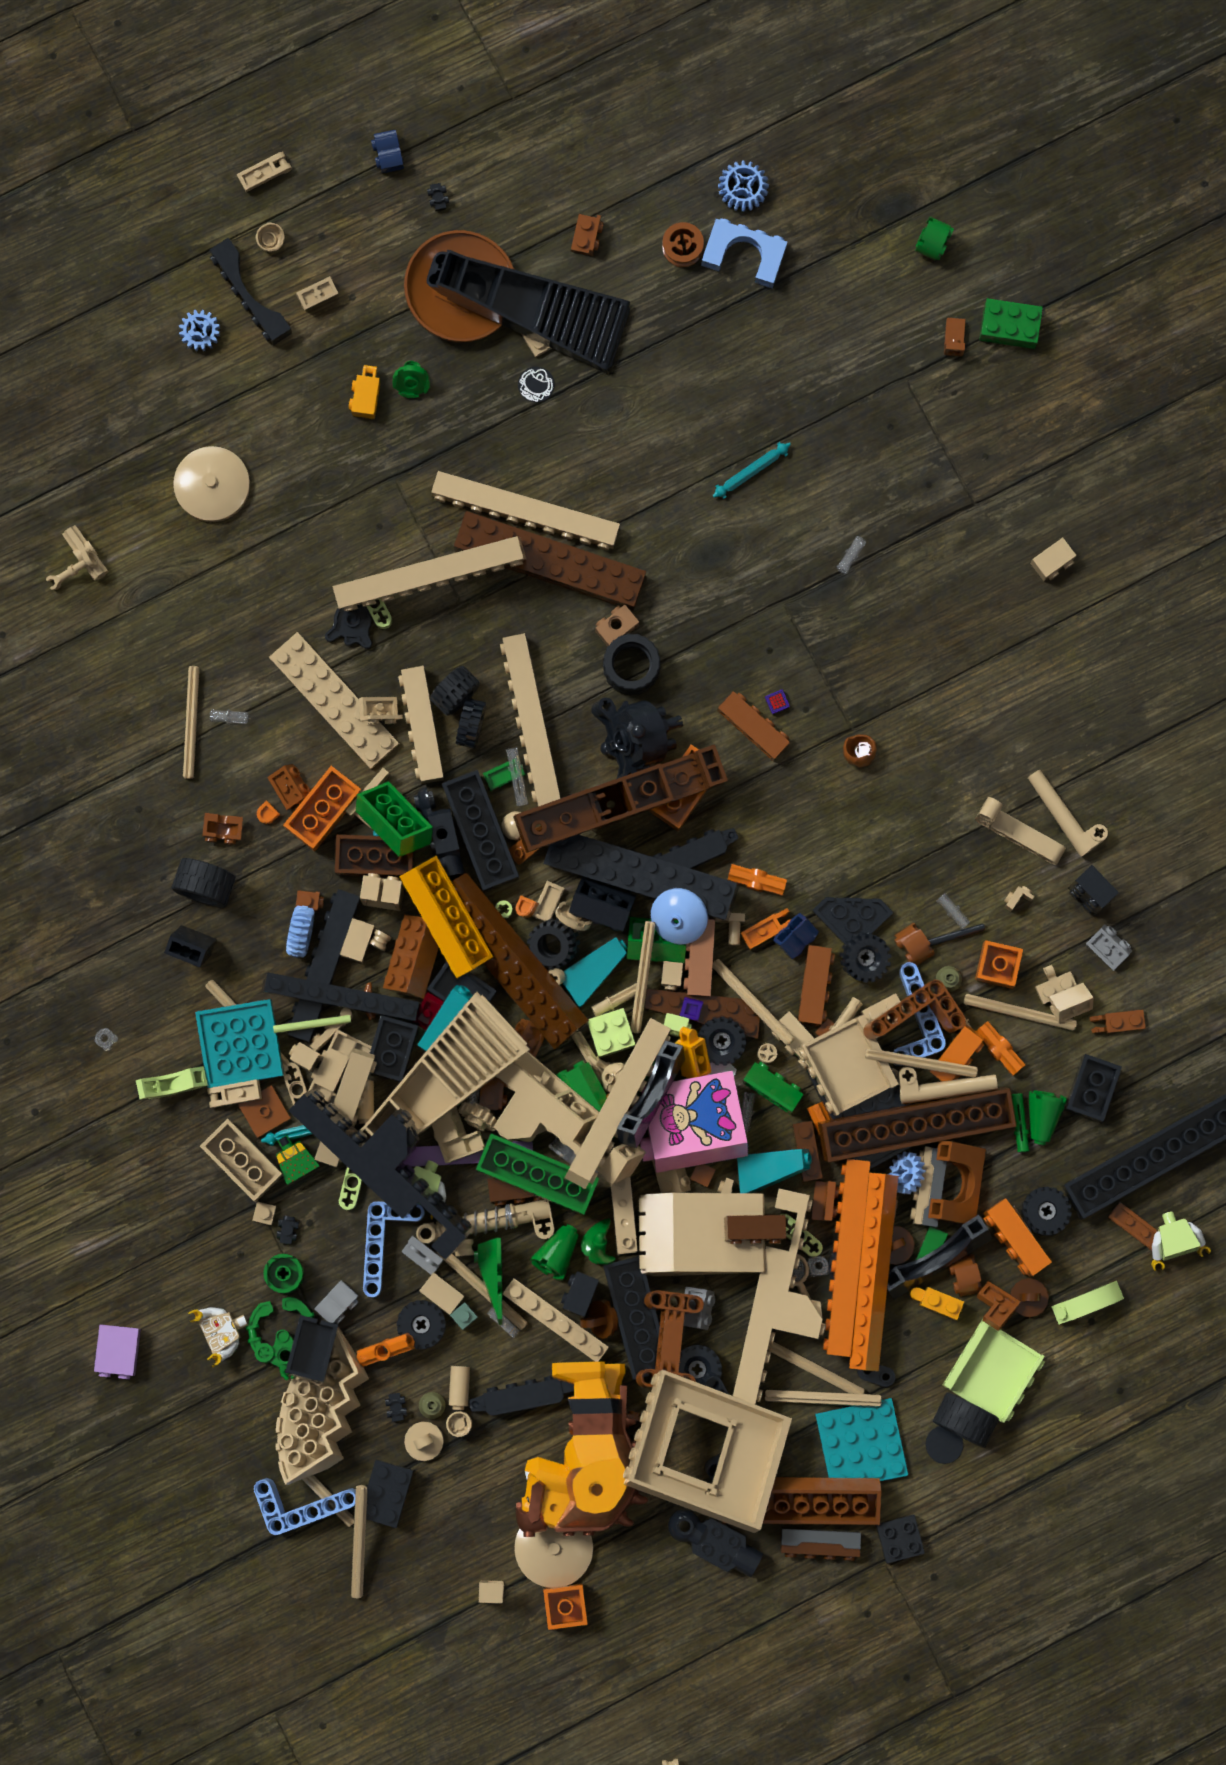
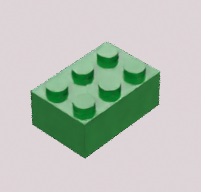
M987 298L984 304L979 341L1035 349L1038 343L1043 307Z

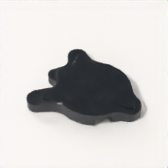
M360 604L357 605L358 609L348 612L338 608L334 615V624L325 634L326 641L333 642L340 637H344L346 646L358 643L364 649L371 648L372 641L369 638V630L372 618L367 607Z

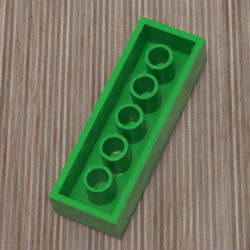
M490 1134L476 1168L477 1172L583 1216L599 1181V1178L596 1177L593 1184L588 1183L586 1189L565 1178L570 1166L494 1134Z

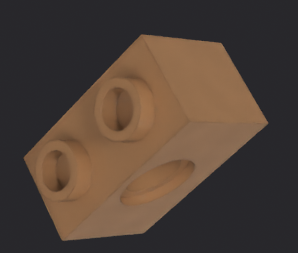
M626 605L622 607L617 606L612 610L610 617L607 619L604 617L596 623L595 632L607 647L619 636L629 634L639 626V621ZM617 621L621 624V627L613 629L611 623Z

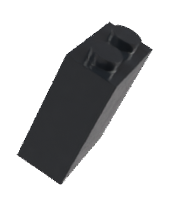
M181 925L170 935L164 953L201 967L211 957L217 939Z

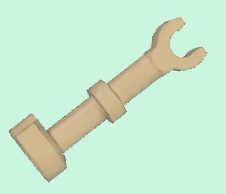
M86 549L81 553L83 560L75 565L71 564L67 567V570L59 575L48 576L46 581L54 580L55 582L54 586L50 587V589H59L65 579L77 575L78 571L84 567L95 566L98 561L94 552Z

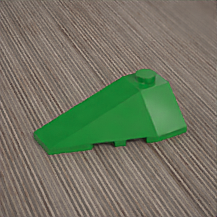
M495 1238L478 1244V1251H474V1263H478V1268L498 1324L503 1325L501 1238Z

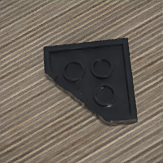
M826 897L812 910L845 946L847 945L846 940L853 938L852 935H860V932L872 934L894 913L881 899Z

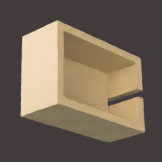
M368 873V876L363 875L360 900L364 906L401 911L404 886L398 877L388 876L387 879H381L378 874Z

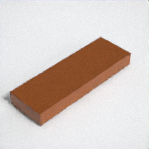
M1119 1202L1107 1218L1152 1251L1154 1235L1158 1231Z

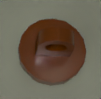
M893 1226L890 1264L897 1265L904 1263L911 1257L914 1251V1241L909 1231L903 1227Z
M1022 1279L1010 1291L1011 1296L1021 1301L1020 1306L1015 1311L1021 1316H1037L1048 1305L1049 1296L1047 1289L1036 1279Z
M607 1300L593 1301L588 1309V1317L580 1319L581 1328H591L592 1332L601 1339L612 1337L614 1331H617L618 1328L616 1310L611 1308L609 1305L611 1303Z

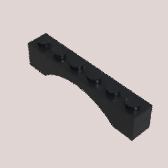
M227 238L211 248L210 253L212 256L209 257L215 267H220L222 270L220 274L225 282L229 280L232 284V287H230L236 297L240 296L243 300L241 305L246 312H251L253 315L251 319L256 327L260 326L262 328V335L267 342L271 341L273 345H276L291 335V327L282 314L262 306L246 290L240 276V255L231 240Z
M665 1040L657 1055L652 1074L643 1094L635 1106L624 1114L617 1127L619 1143L634 1148L638 1147L685 1061L682 1045Z
M977 1215L964 1223L949 1240L933 1252L913 1262L895 1266L889 1270L887 1290L893 1300L992 1240L993 1237L981 1217Z

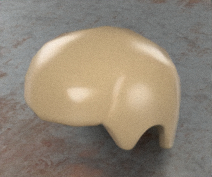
M266 223L258 229L256 234L257 245L266 252H274L280 249L285 239L283 229L275 223Z
M518 811L508 813L503 818L501 824L503 834L511 840L521 839L513 818L515 814L521 813Z

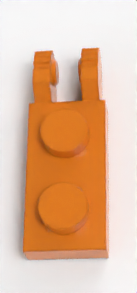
M788 908L776 915L773 914L740 933L750 950L776 936L783 928L787 927L790 920L780 925L777 919L786 916L790 912Z

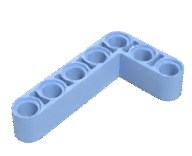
M908 962L901 967L899 971L900 978L906 994L909 996L912 994L910 989L912 985H917L920 988L924 983L914 963ZM904 968H912L914 971L913 976H906ZM916 996L917 1002L921 1003L920 998ZM927 1005L925 1013L918 1011L914 1014L923 1039L899 1047L893 1052H902L905 1055L925 1058L944 1049L946 1043L943 1033L929 1005ZM926 1021H931L934 1024L932 1031L925 1029L924 1023ZM933 1039H938L941 1042L939 1049H934L931 1046ZM917 1045L922 1047L923 1054L915 1055L913 1047Z
M373 1202L369 1205L363 1291L368 1297H377L382 1290L386 1220L421 1221L425 1215V1210L421 1205L418 1204L416 1206L421 1209L420 1217L413 1218L411 1213H409L403 1219L400 1216L393 1217L391 1214L392 1208L385 1202ZM376 1205L382 1207V1213L379 1216L372 1214V1208ZM374 1225L381 1227V1233L377 1236L371 1234V1227ZM373 1244H377L380 1247V1252L377 1255H372L369 1251ZM371 1264H377L379 1267V1271L375 1275L370 1274L368 1271ZM371 1283H375L378 1286L375 1294H369L367 1291V1287Z
M265 1478L259 1480L254 1485V1492L267 1529L273 1535L282 1534L355 1506L356 1489L351 1488L285 1513L273 1480ZM262 1483H266L268 1485L269 1489L267 1493H264L262 1491ZM347 1493H351L354 1496L353 1503H349L346 1500ZM329 1500H333L336 1503L335 1510L329 1508ZM269 1501L275 1505L274 1512L268 1509ZM312 1506L318 1510L316 1517L310 1513ZM294 1513L299 1515V1523L293 1521L292 1516ZM276 1520L281 1522V1530L275 1528L274 1523Z

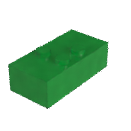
M389 781L357 794L356 812L399 857L431 844L433 827Z

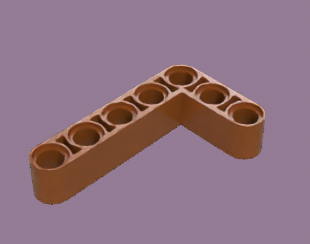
M933 980L866 1024L863 1033L867 1039L875 1040L927 1005H929L942 1027L949 1033L963 1028L966 1024V1018L944 984L939 980ZM931 987L934 988L935 994L931 991ZM916 996L920 998L921 1004L917 1002ZM941 1003L945 1005L946 1010L942 1008ZM902 1006L905 1007L906 1013L902 1011ZM887 1016L892 1019V1024L888 1021ZM952 1019L956 1021V1026L952 1023ZM873 1026L877 1028V1033L873 1031Z

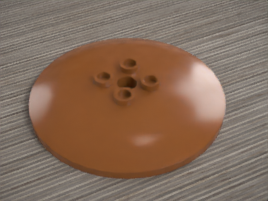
M454 230L435 235L415 251L406 269L404 292L407 305L413 317L428 332L444 340L472 342L489 336L502 325L447 300V297L437 293L427 284V276L434 256L438 252H447V250L514 269L510 259L495 242L475 232Z

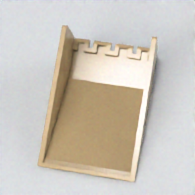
M657 1193L641 1195V1198H639V1212L645 1213V1216H639V1232H646V1235L639 1236V1251L646 1252V1255H639L642 1274L650 1276L765 1272V1241H761L762 1244H750V1241H742V1244L731 1245L730 1241H725L724 1217L764 1215V1194Z

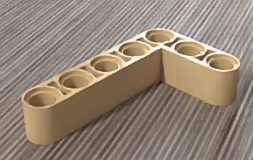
M991 797L986 799L975 818L976 822L1053 865L1058 864L1066 850L1063 845L1001 811L1003 804Z

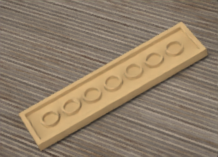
M298 632L269 656V659L370 769L375 767L399 745L397 740L380 722L379 724H368V721H360L359 699Z

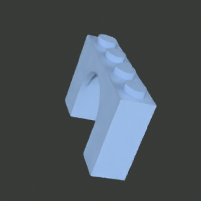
M716 219L701 266L719 271L727 249L737 242H748L753 244L761 254V263L755 283L773 289L787 247V241H784V238L780 236H768L761 230H750L742 224H738V226L731 224L727 219Z

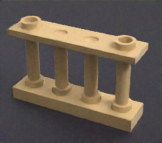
M627 1177L617 1183H611L617 1255L637 1253L630 1177Z

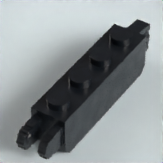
M734 828L721 832L720 830L715 831L711 829L705 832L704 837L697 839V837L691 838L682 847L676 845L669 849V853L664 855L658 853L652 857L693 869L724 855L727 846L738 840V835Z
M552 1376L544 1377L543 1382H537L536 1379L525 1381V1385L522 1386L512 1383L507 1384L506 1389L498 1390V1386L487 1388V1393L469 1400L471 1411H486L489 1415L493 1416L559 1403L564 1398L563 1393L574 1391V1384L561 1382L552 1378Z

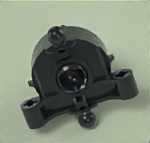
M602 698L592 705V714L605 725L608 733L605 742L600 747V751L605 756L616 758L619 766L616 779L635 773L637 769H646L650 765L662 762L666 757L667 751L677 748L676 740L673 738L667 739L666 733L669 730L683 727V721L678 722V720L682 719L680 715L665 719L666 711L664 707L655 708L648 701H639L632 704L624 701L618 711H616L614 702L610 698Z

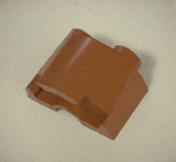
M205 813L202 836L205 837L206 842L224 840L225 844L235 845L236 841L241 840L243 817Z
M911 923L894 935L896 938L894 942L899 949L904 948L907 952L905 955L907 961L914 963L916 966L935 954L934 950L930 947L927 937L921 929L918 930L915 923Z
M973 1254L966 1255L948 1266L950 1274L955 1275L956 1282L953 1283L955 1294L959 1293V1297L980 1292L982 1289L981 1277Z

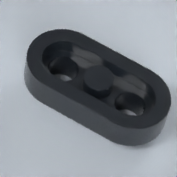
M879 1365V1371H871L868 1375L864 1373V1370L857 1369V1374L862 1380L883 1387H888L895 1381V1373L889 1367ZM884 1373H887L889 1375V1379L887 1381L882 1379V1375Z

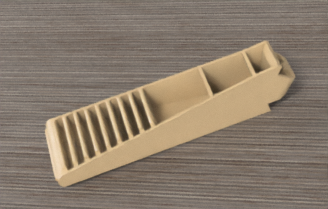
M476 992L360 1130L367 1135L368 1140L391 1114L401 1108L412 1115V1120L415 1122V1130L419 1136L530 1049L525 1040L483 995Z

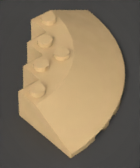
M339 1327L324 1384L295 1377V1379H291L287 1391L283 1393L282 1407L276 1423V1433H278L276 1451H278L280 1461L278 1464L285 1485L324 1471L344 1459L336 1442L352 1432L345 1415L360 1406L353 1389L369 1378L364 1367L358 1363L356 1353Z

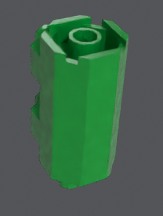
M582 1060L573 1065V1070L568 1072L565 1069L556 1074L558 1078L600 1112L607 1097L589 1062L585 1063Z

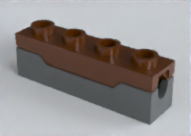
M781 1528L780 1552L785 1553V1557H796L797 1554H804V1558H816V1555H824V1559H836V1556H844L843 1560H855V1557H860V1532Z

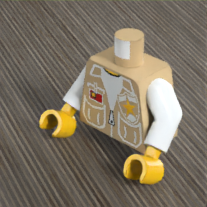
M210 1307L192 1310L188 1314H195V1319L190 1322H199L213 1353L207 1360L213 1358L216 1361L212 1365L214 1368L221 1361L233 1355L241 1338L238 1330L248 1326L247 1320L244 1315L233 1319L230 1312L227 1313L224 1309Z

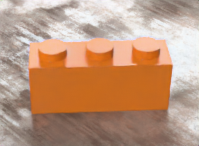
M965 1024L938 1060L969 1065L973 1060L970 1058L974 1052L978 1054L984 1046L982 1043L984 1037ZM930 1070L941 1081L957 1080L961 1076Z

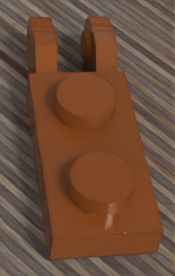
M1143 1010L1107 1013L1090 1017L1091 1022L1105 1020L1106 1026L1095 1027L1091 1029L1092 1033H1115L1146 1029Z

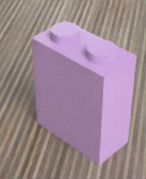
M100 1325L94 1372H99V1376L110 1377L111 1373L118 1374V1378L130 1379V1375L135 1376L141 1329Z

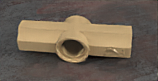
M75 525L65 530L62 535L73 549V553L79 562L83 560L81 555L83 551L90 549L94 552L98 563L93 567L86 566L85 568L95 581L103 578L108 573V570L98 558L97 552L89 541L85 540Z

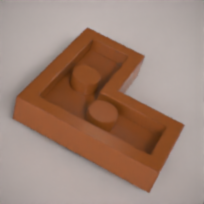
M989 1281L977 1295L979 1300L991 1307L984 1315L983 1322L998 1331L1009 1320L1021 1303V1301Z

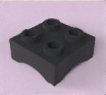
M914 1514L876 1525L886 1563L925 1554Z

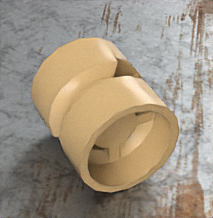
M456 1411L448 1417L446 1427L451 1435L462 1437L470 1432L472 1420L467 1413Z

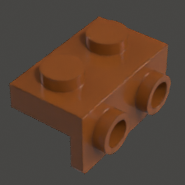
M815 1182L812 1220L831 1222L832 1217L836 1218L837 1206H834V1198H838L839 1187H836V1182Z

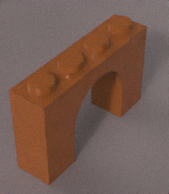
M939 1141L936 1160L954 1164L961 1173L962 1186L958 1196L952 1201L931 1199L928 1218L963 1225L977 1216L986 1149L951 1141Z

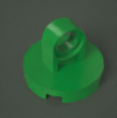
M407 361L403 367L395 371L392 380L393 388L398 390V394L401 396L417 398L419 394L427 393L430 388V376L419 363Z

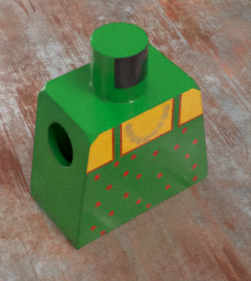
M288 1135L277 1140L282 1151L278 1152L276 1156L287 1185L319 1167V1163L314 1160L315 1158L301 1141L292 1144Z

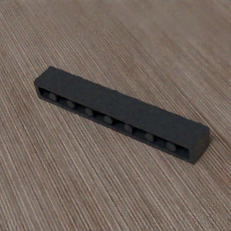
M338 889L337 893H333L330 904L333 905L331 911L326 912L324 918L326 925L324 930L321 929L317 940H320L318 948L314 947L311 955L313 962L306 969V980L332 984L352 918H355L360 903V896ZM304 1000L295 1002L292 1012L295 1014L288 1023L319 1019L324 1004ZM316 1027L288 1031L287 1035L311 1044Z
M269 972L264 975L261 990L263 993L407 1021H416L419 1005L417 1001Z

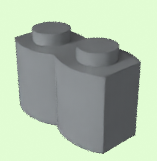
M341 1280L316 1306L315 1310L326 1321L339 1324L345 1317L343 1313L348 1308L352 1310L357 1305L358 1301L356 1299L359 1296Z

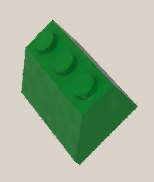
M630 917L627 959L640 960L645 922L651 921V919ZM655 930L650 961L685 963L686 944L680 945L668 942Z
M755 1062L742 1083L790 1115L803 1096V1093H801L802 1089L793 1083L789 1085L784 1082L786 1078L776 1072L774 1075L769 1072V1067L764 1063L759 1062L757 1064Z

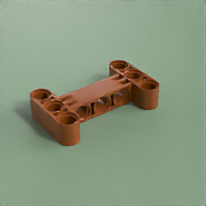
M660 1290L647 1293L644 1298L645 1305L650 1309L661 1310L655 1369H645L638 1372L636 1376L637 1384L640 1387L652 1389L651 1380L654 1374L661 1370L696 1382L692 1375L679 1373L684 1315L700 1312L704 1306L702 1298L697 1295ZM653 1295H656L659 1299L657 1305L652 1302ZM672 1297L676 1298L678 1304L676 1307H673L671 1305L670 1301ZM691 1300H694L696 1303L695 1310H692L689 1306ZM645 1373L650 1375L651 1380L648 1384L643 1380Z

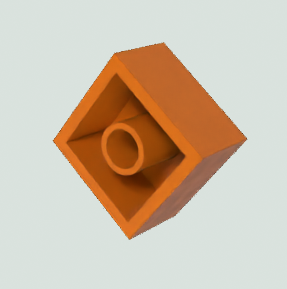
M985 940L975 980L1013 989L1016 984L1023 949Z
M583 1584L543 1589L548 1630L587 1625Z

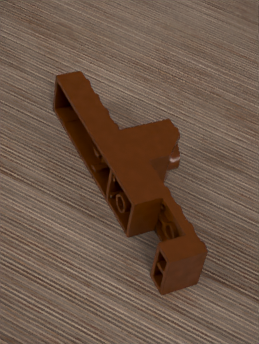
M714 744L664 764L660 763L515 814L513 818L525 851L528 853L590 830L594 832L642 812L724 784L728 779ZM613 801L615 803L614 808H608L607 803ZM537 824L542 825L541 831L535 829Z

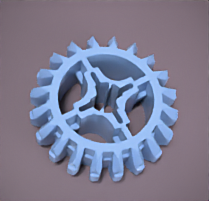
M744 160L740 166L738 162H735L734 168L728 165V171L723 170V176L719 177L721 182L718 184V188L721 189L719 195L724 196L722 201H729L728 207L734 204L735 211L738 210V207H742L741 210L743 212L745 207H748L750 211L753 209V205L759 207V202H764L765 198L763 196L768 194V191L765 189L769 188V184L765 183L768 178L763 176L764 170L758 171V165L753 168L752 162H749L747 166ZM741 174H748L750 176L743 177ZM733 177L735 179L734 182L736 185L733 187V190L730 191L728 183L730 179ZM757 181L759 189L753 195L751 187ZM740 184H743V186L746 184L747 188H741ZM743 195L746 199L738 198L737 196Z
M297 906L294 909L286 946L288 955L303 958L307 954L315 916L313 908Z

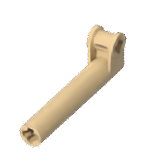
M1041 770L1028 777L1080 857L1089 853L1106 839L1108 831L1104 825L1097 824L1086 832L1083 831ZM1096 829L1098 832L1103 831L1102 838L1094 836Z
M905 1066L898 1072L899 1093L902 1105L998 1090L996 1075L918 1085L917 1074L913 1068ZM906 1070H908L909 1073H912V1076L909 1077L908 1081L906 1080V1078H902V1075L905 1074Z

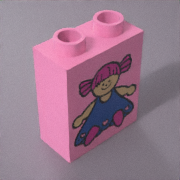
M733 1071L674 1081L647 1128L649 1137L642 1138L640 1141V1147L646 1152L643 1162L654 1160L656 1173L748 1156L747 1138Z

